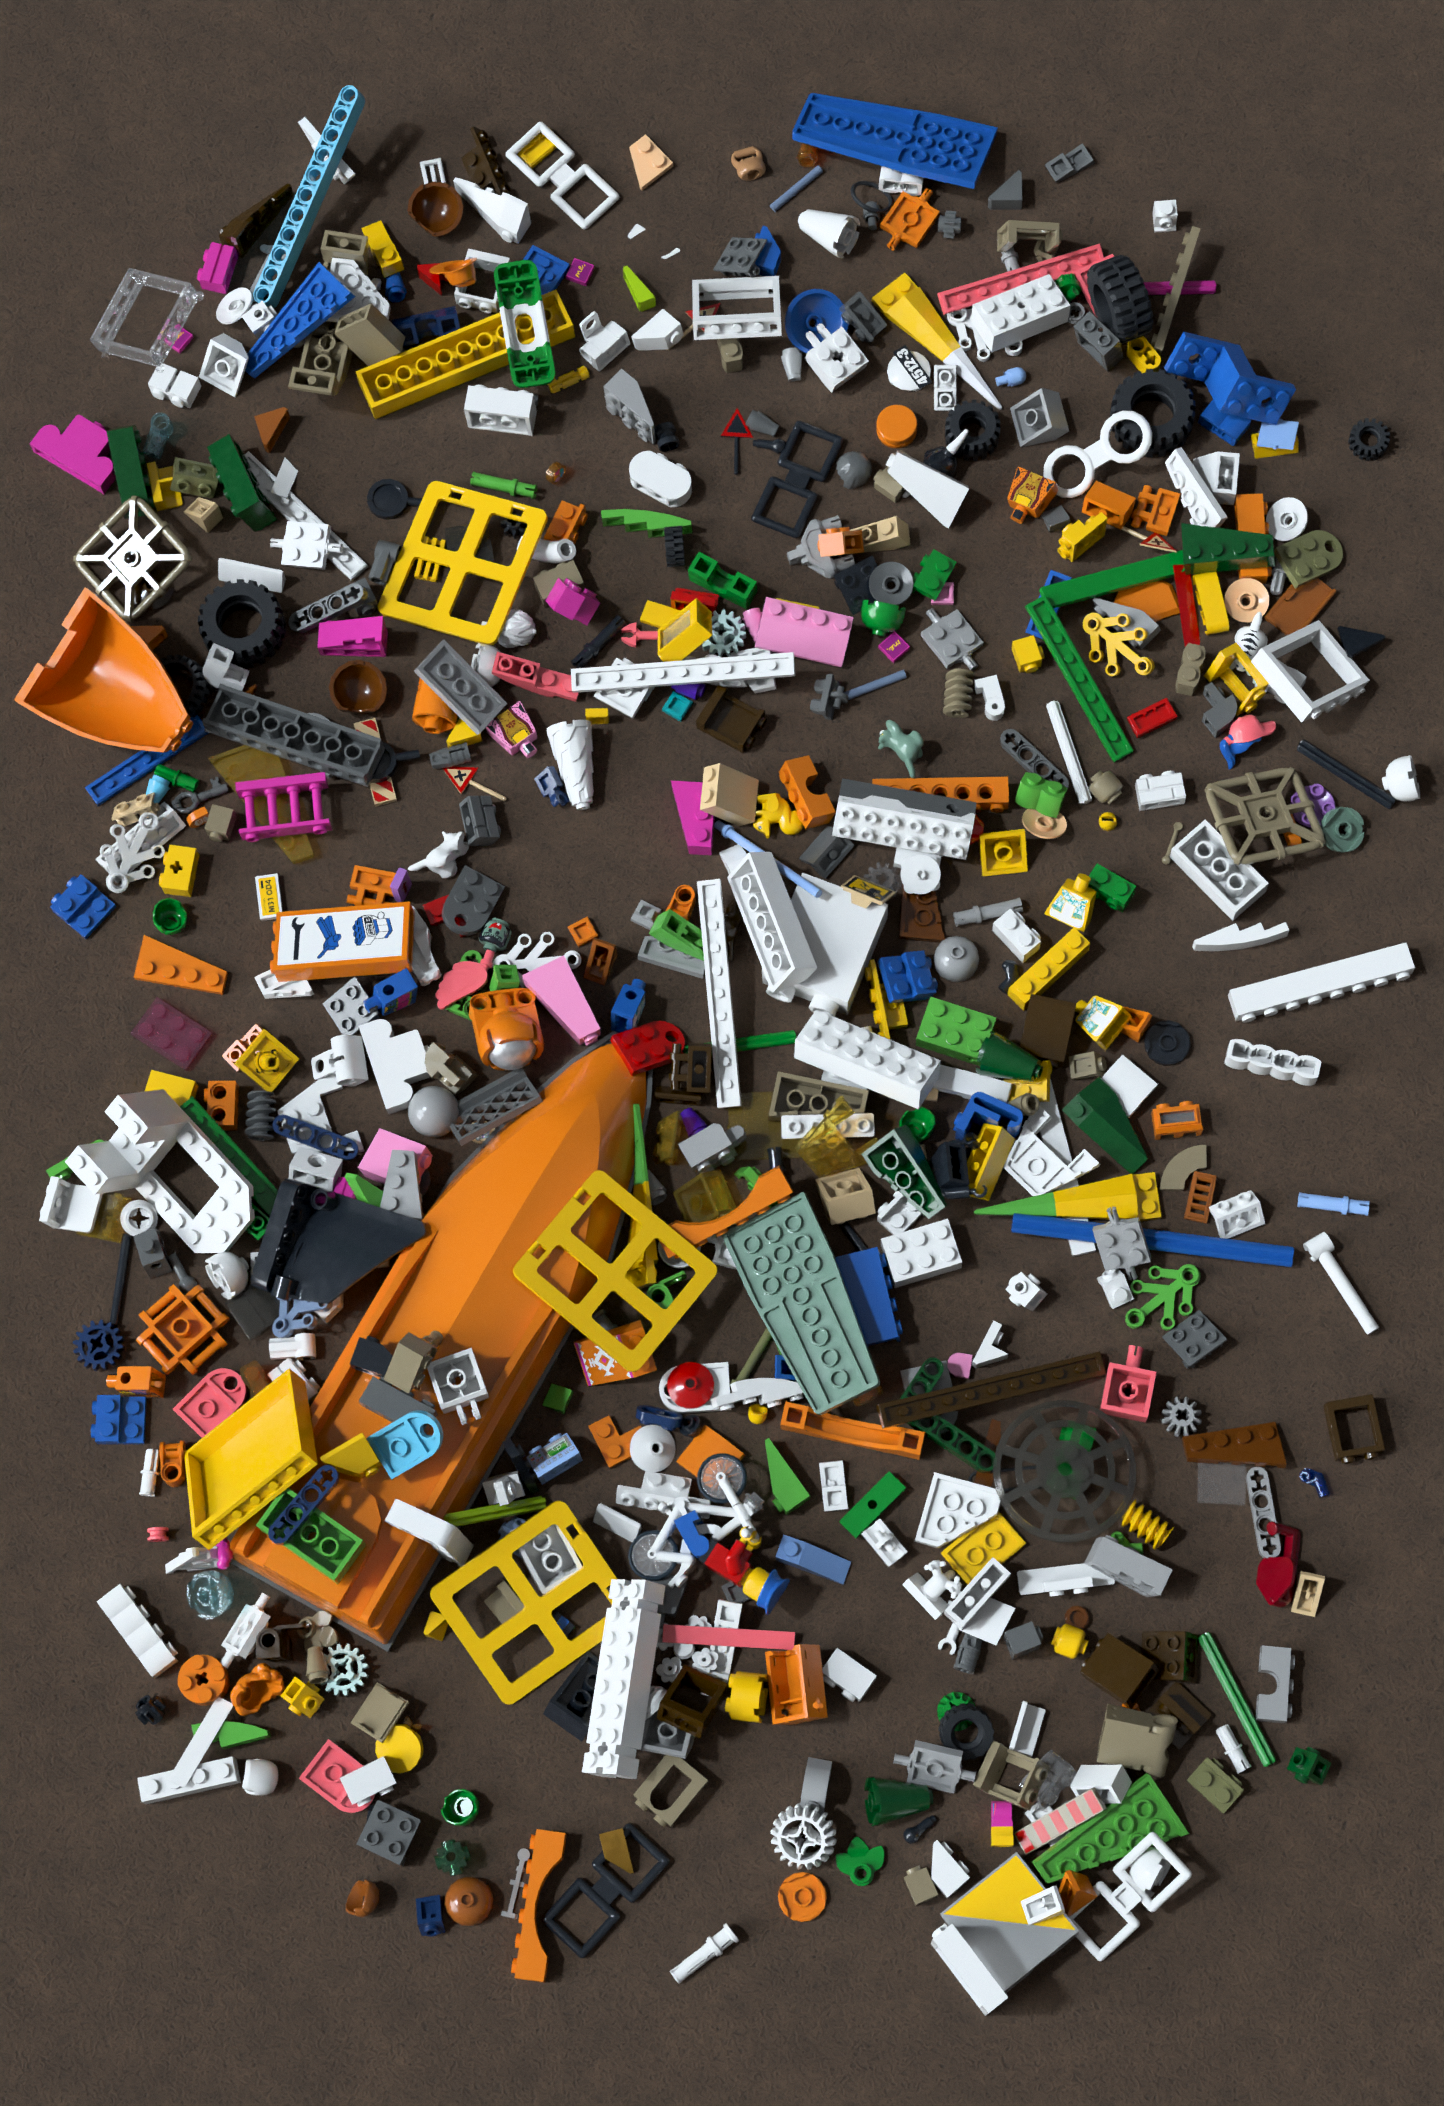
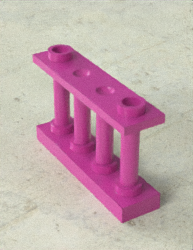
M325 772L235 782L239 799L245 800L247 828L239 829V834L243 841L256 842L261 838L304 833L324 834L332 830L329 818L323 819L321 791L328 788V779ZM310 790L313 799L314 820L301 822L299 793ZM287 793L290 795L292 823L278 824L276 796ZM257 796L267 797L268 826L256 827L254 799Z

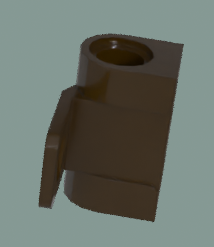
M306 1623L278 1625L273 1629L266 1628L261 1630L256 1637L257 1659L266 1662L293 1661L292 1641L287 1631L311 1629V1625Z

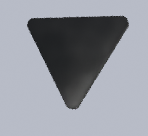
M1343 626L1337 628L1349 658L1358 656L1360 653L1366 652L1367 649L1385 640V635Z

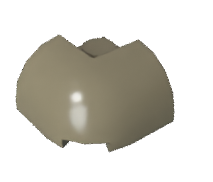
M433 1042L425 1055L426 1071L431 1078L439 1079L452 1093L459 1094L479 1075L458 1055L448 1054L444 1051L446 1049L444 1045Z

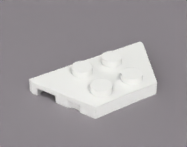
M304 117L298 123L315 151L321 135ZM329 155L325 156L324 161L328 160ZM341 158L333 178L335 180L340 179L343 184H346L355 176V173Z
M217 1546L210 1550L199 1547L187 1548L186 1552L179 1553L178 1557L165 1565L166 1574H171L176 1570L187 1569V1571L218 1568L217 1561L219 1560V1555H217Z

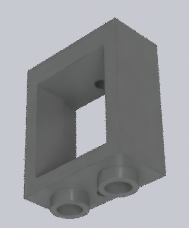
M1090 311L1073 326L1078 344L1107 372L1124 358L1120 340Z

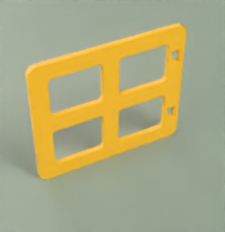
M440 481L431 482L426 489L378 603L379 612L383 616L474 642L494 645L500 637L548 520L547 514L539 508ZM452 492L463 494L460 500L451 498ZM440 501L475 509L459 550L455 552L423 543L424 536ZM513 508L524 511L522 516L513 515ZM493 515L528 524L510 566L475 558L490 518ZM416 559L450 567L449 574L433 610H426L398 602L403 586ZM468 574H475L503 582L486 625H479L450 616Z

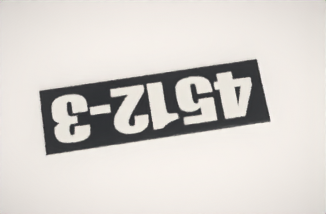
M906 345L893 352L919 389L932 382Z

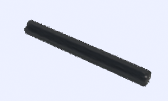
M1305 739L1298 744V752L1387 809L1394 805L1396 799L1391 794Z

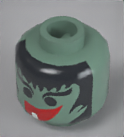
M493 918L484 924L479 941L484 945V950H491L495 953L496 951H503L507 947L512 931L507 922Z

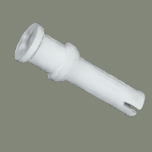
M727 1923L713 1937H707V1943L670 1970L678 1984L715 1955L721 1956L723 1950L733 1942H739V1939Z

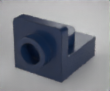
M440 1895L416 1898L417 1924L421 1936L433 1937L440 1933H445Z

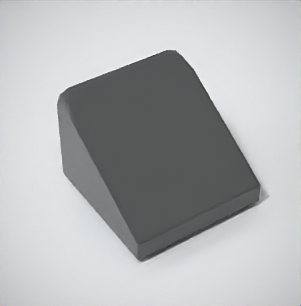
M1061 505L1041 514L1049 533L1070 524V517Z

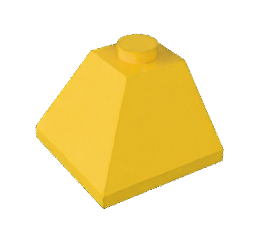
M363 1433L320 1457L324 1465H331L340 1473L360 1478L373 1476L379 1471L378 1468L382 1466Z

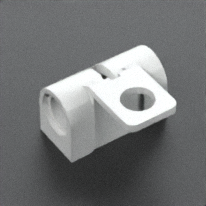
M595 311L580 323V329L586 344L579 351L583 358L599 372L630 345L627 332L614 321H610L603 327ZM594 319L592 326L586 329L587 324Z
M340 1035L331 1039L332 1049L313 1057L311 1060L315 1080H319L331 1073L336 1074L337 1084L341 1086L352 1087L368 1080L362 1036ZM320 1060L324 1062V1069L321 1073L318 1070Z

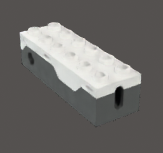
M842 778L832 836L966 860L969 845L980 841L984 823L975 814L977 802Z

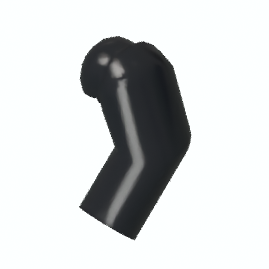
M1005 960L1002 964L1006 978L998 988L1005 994L1008 993L1009 987L1019 979L1018 965L1013 960Z

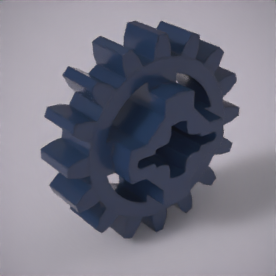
M92 1320L90 1322L91 1327L88 1328L82 1325L84 1332H76L79 1340L73 1341V1344L78 1348L73 1350L75 1355H80L77 1358L80 1363L85 1361L84 1367L87 1369L92 1365L94 1371H98L99 1366L107 1370V1364L110 1363L112 1366H115L114 1359L122 1358L118 1352L125 1350V1347L120 1345L124 1338L118 1336L121 1331L118 1328L113 1329L114 1325L111 1322L105 1326L103 1320H100L98 1325ZM110 1336L113 1338V1348L109 1344ZM96 1342H97V1343H102V1344H103L102 1348H100V1347H97V1348H96V1347L94 1346L95 1343H96ZM85 1343H86L87 1346H88V1351L86 1352L87 1355L85 1354V1351H84V1344H85ZM107 1355L106 1358L98 1360L99 1357Z

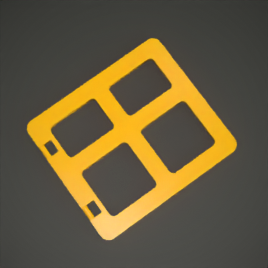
M601 1170L594 1171L513 1268L514 1276L629 1372H636L642 1367L717 1273V1267L711 1260ZM586 1192L591 1197L583 1206L577 1200ZM599 1194H604L641 1226L640 1231L611 1264L607 1263L571 1232V1227ZM654 1239L662 1242L695 1270V1275L667 1309L661 1308L625 1277L626 1272ZM540 1245L546 1251L538 1260L532 1254ZM556 1246L562 1247L598 1279L597 1283L579 1304H574L537 1272V1268ZM610 1292H616L652 1323V1328L633 1350L628 1349L592 1318L593 1312Z
M555 1501L436 1584L430 1591V1597L501 1701L510 1705L602 1641L606 1616L573 1640H569L551 1613L556 1607L592 1582L598 1584L612 1605V1599H609V1592L606 1588L611 1585V1579L617 1578L567 1504L563 1501ZM556 1524L583 1562V1566L550 1591L539 1596L512 1558V1553L551 1525ZM571 1524L574 1525L579 1533L573 1539L566 1530ZM493 1566H497L522 1601L524 1608L492 1632L480 1638L461 1613L452 1596ZM533 1624H537L554 1648V1652L521 1677L510 1682L494 1661L492 1654Z

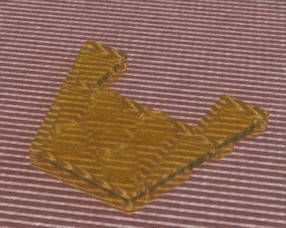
M842 1095L836 1100L837 1104L831 1111L827 1110L824 1113V1119L817 1127L813 1126L795 1146L797 1153L818 1178L841 1173L867 1164L862 1153L879 1141L875 1137L855 1150L839 1131L836 1125L854 1114L852 1107Z

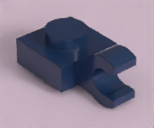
M547 766L534 778L543 797H549L553 807H557L559 804L563 807L569 802L567 795L559 789L563 784L554 766Z

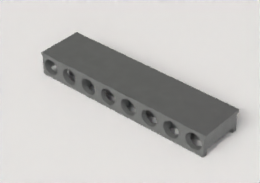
M222 684L219 685V692L206 719L204 718L202 721L206 732L366 787L369 786L385 751L382 739Z

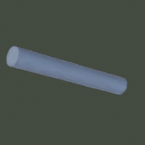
M816 166L770 205V208L776 212L823 173L822 169Z
M901 670L843 693L848 695V700L903 680L907 676L905 671Z

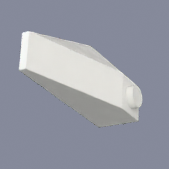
M455 177L453 180L455 190L487 221L503 240L519 244L531 225L528 203L504 192L501 196L497 195L493 189L488 187L486 190H481L477 184Z

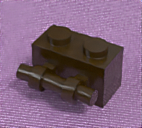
M672 1043V1052H670L672 1068L671 1073H669L671 1090H680V1081H687V1092L710 1093L712 1044L689 1043L688 1053H682V1044ZM681 1061H688L687 1073H681Z

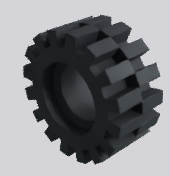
M1365 418L1364 422L1359 420L1357 425L1354 424L1350 432L1348 444H1350V451L1353 450V455H1359L1358 459L1362 460L1365 457L1366 461H1370L1371 458L1377 460L1378 456L1382 457L1384 452H1386L1390 441V432H1387L1388 428L1386 425L1382 427V421H1379L1377 424L1375 423V418H1372L1371 422H1369V418ZM1371 433L1376 436L1377 444L1374 446L1364 445L1361 442V436Z
M682 526L664 527L667 567L685 566Z

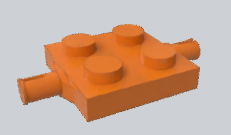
M925 188L920 197L911 196L902 191L880 224L881 229L893 236L887 244L889 249L895 250L900 241L906 242L915 248L920 245L940 214L939 210L931 207L927 202L933 194L932 190Z

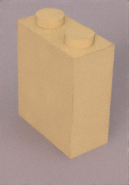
M721 763L705 767L700 810L737 826L755 822L759 780Z

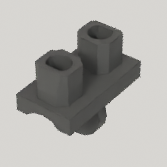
M827 674L826 679H817L815 681V692L822 694L821 699L811 700L810 710L815 714L822 715L825 719L832 720L834 710L840 709L841 704L847 703L849 697L843 693L844 687L840 686V682L834 679L833 674Z

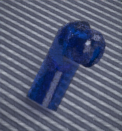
M1305 1468L1299 1473V1479L1302 1482L1316 1488L1319 1498L1330 1495L1324 1475L1321 1472Z

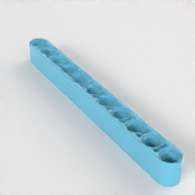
M352 85L345 86L339 93L255 287L253 297L257 303L263 301L267 307L271 305L275 308L285 290L365 105L364 95ZM355 95L354 100L350 101V98ZM347 115L346 119L341 121L342 117ZM338 135V138L332 141L334 136ZM329 155L328 160L324 161L325 156ZM321 174L320 179L315 181L316 177ZM312 194V198L306 201L307 197ZM304 214L303 218L298 221L299 216ZM295 234L294 239L289 241L291 235ZM286 254V258L281 261V257ZM278 274L277 278L272 281L273 276ZM269 293V297L264 301L265 295Z

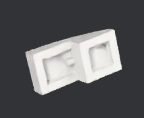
M843 1460L820 1462L824 1511L848 1509Z

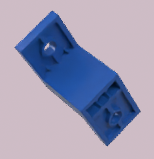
M1188 332L1182 333L1164 367L1166 373H1173L1178 376L1205 382L1220 412L1273 425L1277 424L1296 391L1294 384L1257 376L1240 345ZM1199 354L1197 358L1189 360L1190 356ZM1271 397L1267 403H1261L1262 400Z

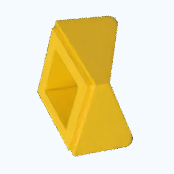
M431 1611L423 1633L426 1637L443 1641L448 1622L442 1614Z

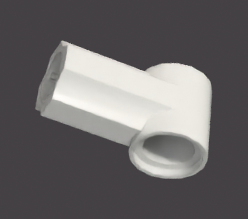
M300 1333L294 1337L269 1339L270 1359H287L289 1357L296 1360H303V1358L311 1357V1360L316 1359L315 1334Z

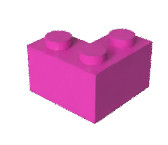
M558 578L545 601L557 613L588 626L600 604L599 600L595 598L597 594L587 588L583 591L582 588L577 586L576 582L569 578H566L565 581Z

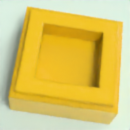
M608 708L585 709L586 720L591 721V724L609 723Z

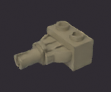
M432 1331L428 1336L418 1338L408 1332L398 1342L384 1380L408 1394L415 1386L419 1388L425 1378L423 1371L428 1368L435 1357L437 1347L442 1343L443 1335L439 1331Z

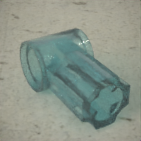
M156 413L151 418V428L142 450L144 455L154 459H161L168 438L174 429L167 414ZM161 423H167L164 428H157Z

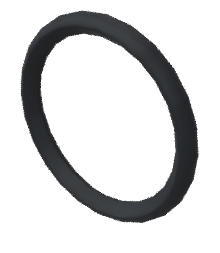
M858 181L852 185L850 190L851 196L863 209L873 213H886L893 206L891 195L883 191L881 192L885 194L889 201L888 206L884 209L867 206L856 197V187L867 185L879 190L878 184L870 181Z

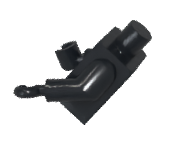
M973 1132L966 1133L963 1140L958 1138L944 1142L928 1161L940 1191L946 1199L971 1198L972 1194L982 1198L987 1194V1187L985 1185H982L984 1188L982 1194H977L976 1188L971 1189L968 1186L969 1177L965 1146L972 1150L980 1147V1143L977 1141L979 1137Z

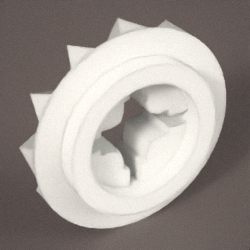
M144 1200L129 1202L122 1209L120 1216L122 1228L132 1236L154 1229L158 1220L155 1208ZM138 1208L142 1216L149 1217V1219L141 1221L139 1228L136 1221L129 1219V1217L136 1216Z

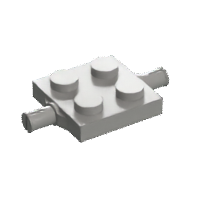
M934 608L928 610L926 615L933 624L921 632V637L946 669L961 662H964L971 671L976 669L978 664L972 659L971 655L983 646V641L961 613L955 610L949 615L940 618Z
M1110 1207L1106 1210L1110 1221L1106 1224L1093 1226V1234L1105 1271L1125 1268L1128 1280H1132V1278L1135 1280L1138 1276L1134 1266L1151 1262V1255L1139 1217L1119 1219L1116 1207H1112V1209Z
M915 1740L914 1749L910 1757L895 1753L893 1764L907 1766V1782L926 1785L928 1788L953 1794L955 1786L960 1779L974 1782L976 1772L962 1769L961 1759L963 1751Z

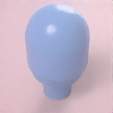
M1020 367L1008 369L1004 372L1003 376L995 378L997 386L1007 384L1008 387L1020 385L1026 379V372Z

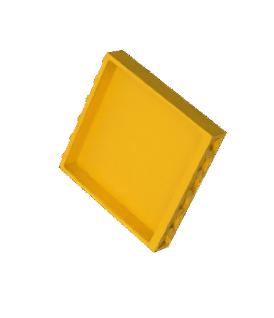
M290 1368L184 1452L192 1537L208 1550L212 1549L318 1464L306 1382Z

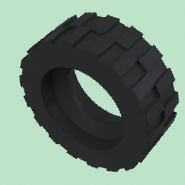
M971 1703L954 1705L949 1711L945 1712V1715L940 1720L941 1723L938 1730L943 1746L963 1751V1760H974L979 1756H983L986 1750H989L991 1742L993 1743L994 1729L987 1713L983 1712L979 1706L976 1707ZM966 1720L974 1722L978 1727L977 1737L969 1743L958 1741L954 1734L956 1726Z

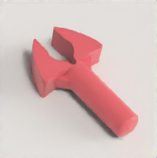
M636 622L621 629L622 633L631 632L634 634L630 638L621 637V640L631 647L636 648V643L640 640H658V631H640L637 628Z

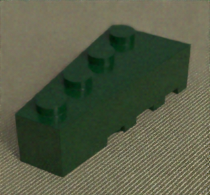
M136 424L109 429L106 432L121 503L123 504L131 496H139L154 509L153 495L149 496L148 487H151L149 475L145 474L144 465H146L144 452H141L140 443H142L141 436ZM139 508L138 517L144 516V512ZM130 510L124 515L125 519L129 518Z
M228 434L208 446L207 448L210 453L208 459L218 471L216 473L217 479L222 485L224 484L225 489L223 493L228 501L232 502L233 506L230 508L236 518L240 517L254 532L278 520L275 513L267 507L269 502L258 486L260 484L249 469L251 467L239 443Z
M1181 523L1183 563L1186 575L1275 566L1273 535Z

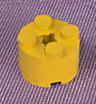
M743 1671L730 1674L729 1688H732L731 1698L727 1697L725 1711L729 1712L732 1720L762 1722L759 1715L765 1714L768 1688H763V1681L768 1682L766 1674Z

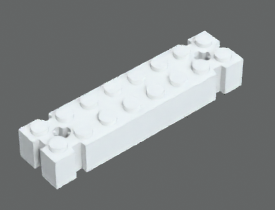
M611 1579L609 1599H612V1607L607 1608L586 1742L590 1744V1751L584 1755L583 1773L600 1777L637 1779L639 1759H635L636 1750H641L661 1619V1614H658L657 1610L658 1605H663L665 1585L648 1580L628 1581Z

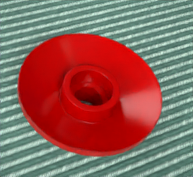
M682 1363L674 1368L669 1375L667 1381L669 1396L680 1407L686 1409L699 1408L706 1404L713 1394V1376L705 1366L699 1363ZM693 1380L695 1385L689 1388L686 1386V1382Z

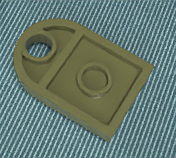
M1322 530L1311 531L1274 549L1275 557L1295 589L1334 571L1343 558L1340 542L1335 536ZM1325 544L1331 545L1334 552L1327 551Z

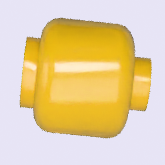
M1064 1624L1062 1627H1057L1051 1645H1054L1056 1653L1070 1659H1075L1079 1653L1084 1655L1089 1641L1084 1639V1630L1070 1624Z

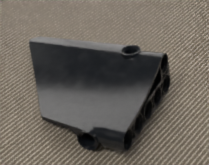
M286 1178L280 1184L251 1275V1285L271 1293V1296L287 1301L296 1299L330 1304L371 1271L427 1235L426 1224L422 1221L332 1191Z

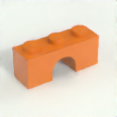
M809 755L785 761L779 771L780 780L785 785L789 799L797 810L798 819L803 823L805 829L828 824L836 813L827 793L815 795L806 787L812 785L818 775Z

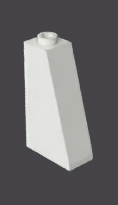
M898 450L895 455L891 453L886 463V466L889 467L888 473L939 522L949 528L969 487Z

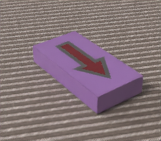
M398 868L390 885L394 899L397 902H404L412 885L407 870L403 868Z

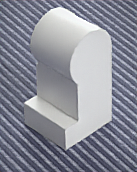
M997 675L975 680L974 688L976 694L982 693L984 697L986 717L992 721L1001 719L1004 714L1005 704Z

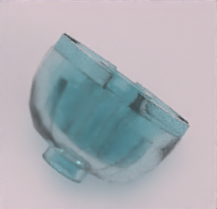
M210 1570L193 1576L192 1581L187 1584L186 1596L190 1608H195L199 1613L197 1616L209 1620L219 1617L229 1610L234 1600V1589L227 1576Z

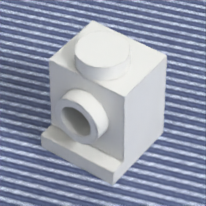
M1176 200L1154 201L1152 212L1154 233L1176 231L1178 216Z

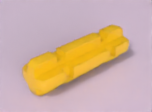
M585 366L577 368L576 372L573 370L559 376L558 380L554 379L548 384V388L551 393H556L560 391V388L565 389L578 383L580 379L585 380L589 378V372Z

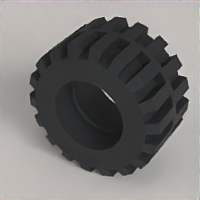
M967 400L962 401V405H955L954 410L951 409L946 418V445H949L962 433L960 429L966 424L975 423L982 426L985 430L979 436L965 437L961 446L956 451L955 456L958 458L963 455L966 461H969V457H973V461H978V456H981L982 459L987 458V452L991 455L994 452V447L997 448L1000 419H998V413L996 411L993 412V407L991 405L986 407V402L984 401L976 403L977 400H972V403H968Z

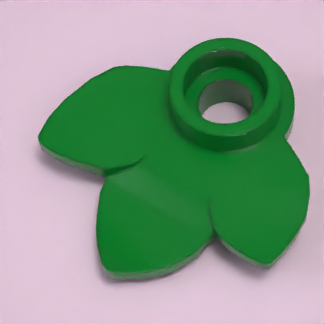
M854 1837L849 1844L848 1854H836L837 1867L842 1873L850 1875L851 1881L857 1886L868 1885L873 1880L874 1872L880 1869L884 1862L883 1847L877 1846L869 1850L865 1842L859 1837ZM860 1869H864L866 1871V1877L862 1879L857 1876V1871Z

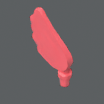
M486 950L484 958L481 959L480 963L472 961L455 963L453 970L444 974L443 981L440 982L439 989L435 993L436 998L439 1000L437 1006L440 1010H444L456 1001L479 991L486 985L488 981L487 972L493 966L492 960L495 952Z

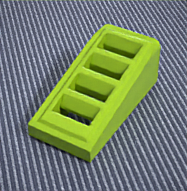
M628 266L623 267V278L639 312L655 307L656 300L654 295Z

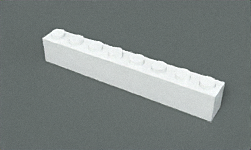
M1402 943L1231 989L1228 998L1235 1020H1242L1245 1023L1256 1019V1016L1261 1014L1268 1017L1277 1014L1280 1009L1286 1008L1287 1011L1297 1009L1302 1003L1308 1002L1309 1005L1321 1002L1322 998L1328 996L1331 999L1343 996L1344 992L1352 990L1353 993L1365 990L1366 986L1374 984L1375 987L1386 985L1388 980L1396 978L1397 981L1408 979L1410 974L1413 973L1415 966L1407 943Z

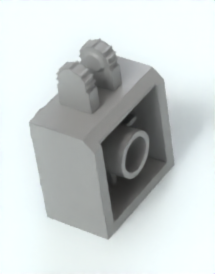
M713 1123L678 1145L697 1178H699L700 1176L707 1177L715 1171L714 1168L721 1164L725 1166L735 1159L734 1157L738 1155L734 1148L744 1142L747 1137L745 1129L740 1125L724 1131L720 1124Z

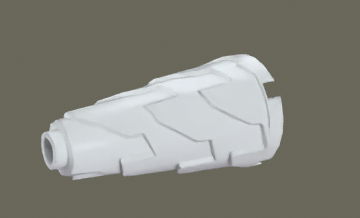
M572 720V724H567V721L548 727L546 731L553 756L557 760L561 779L564 780L568 798L572 806L576 807L577 810L588 809L590 804L593 803L592 796L594 792L591 721Z

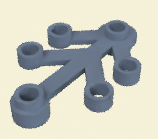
M277 1298L280 1300L279 1317L274 1321L272 1331L278 1338L290 1337L297 1329H314L317 1326L318 1319L312 1314L308 1313L302 1319H295L300 1313L318 1310L329 1311L332 1308L333 1302L323 1306V1303L294 1299L293 1308L289 1312V1301Z

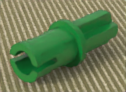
M158 764L154 771V775L168 780L172 783V786L175 787L177 785L193 793L199 784V779L182 773L180 769L175 771Z

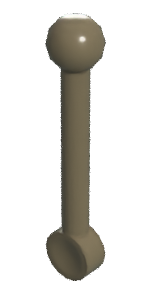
M1176 822L1173 826V836L1166 855L1162 858V863L1165 865L1171 862V850L1175 844L1178 832L1183 828L1180 822Z

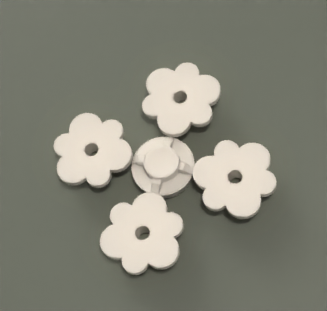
M696 1615L691 1616L688 1620L689 1624L685 1625L712 1627L705 1616L699 1618ZM659 1629L656 1647L664 1651L667 1647L674 1646V1654L677 1656L671 1658V1660L664 1658L662 1664L657 1667V1674L661 1676L663 1682L670 1681L673 1683L682 1669L680 1659H688L691 1656L694 1661L692 1665L694 1669L707 1675L711 1670L717 1669L716 1662L719 1656L716 1652H710L708 1648H703L701 1652L697 1651L694 1653V1644L662 1642L663 1629Z

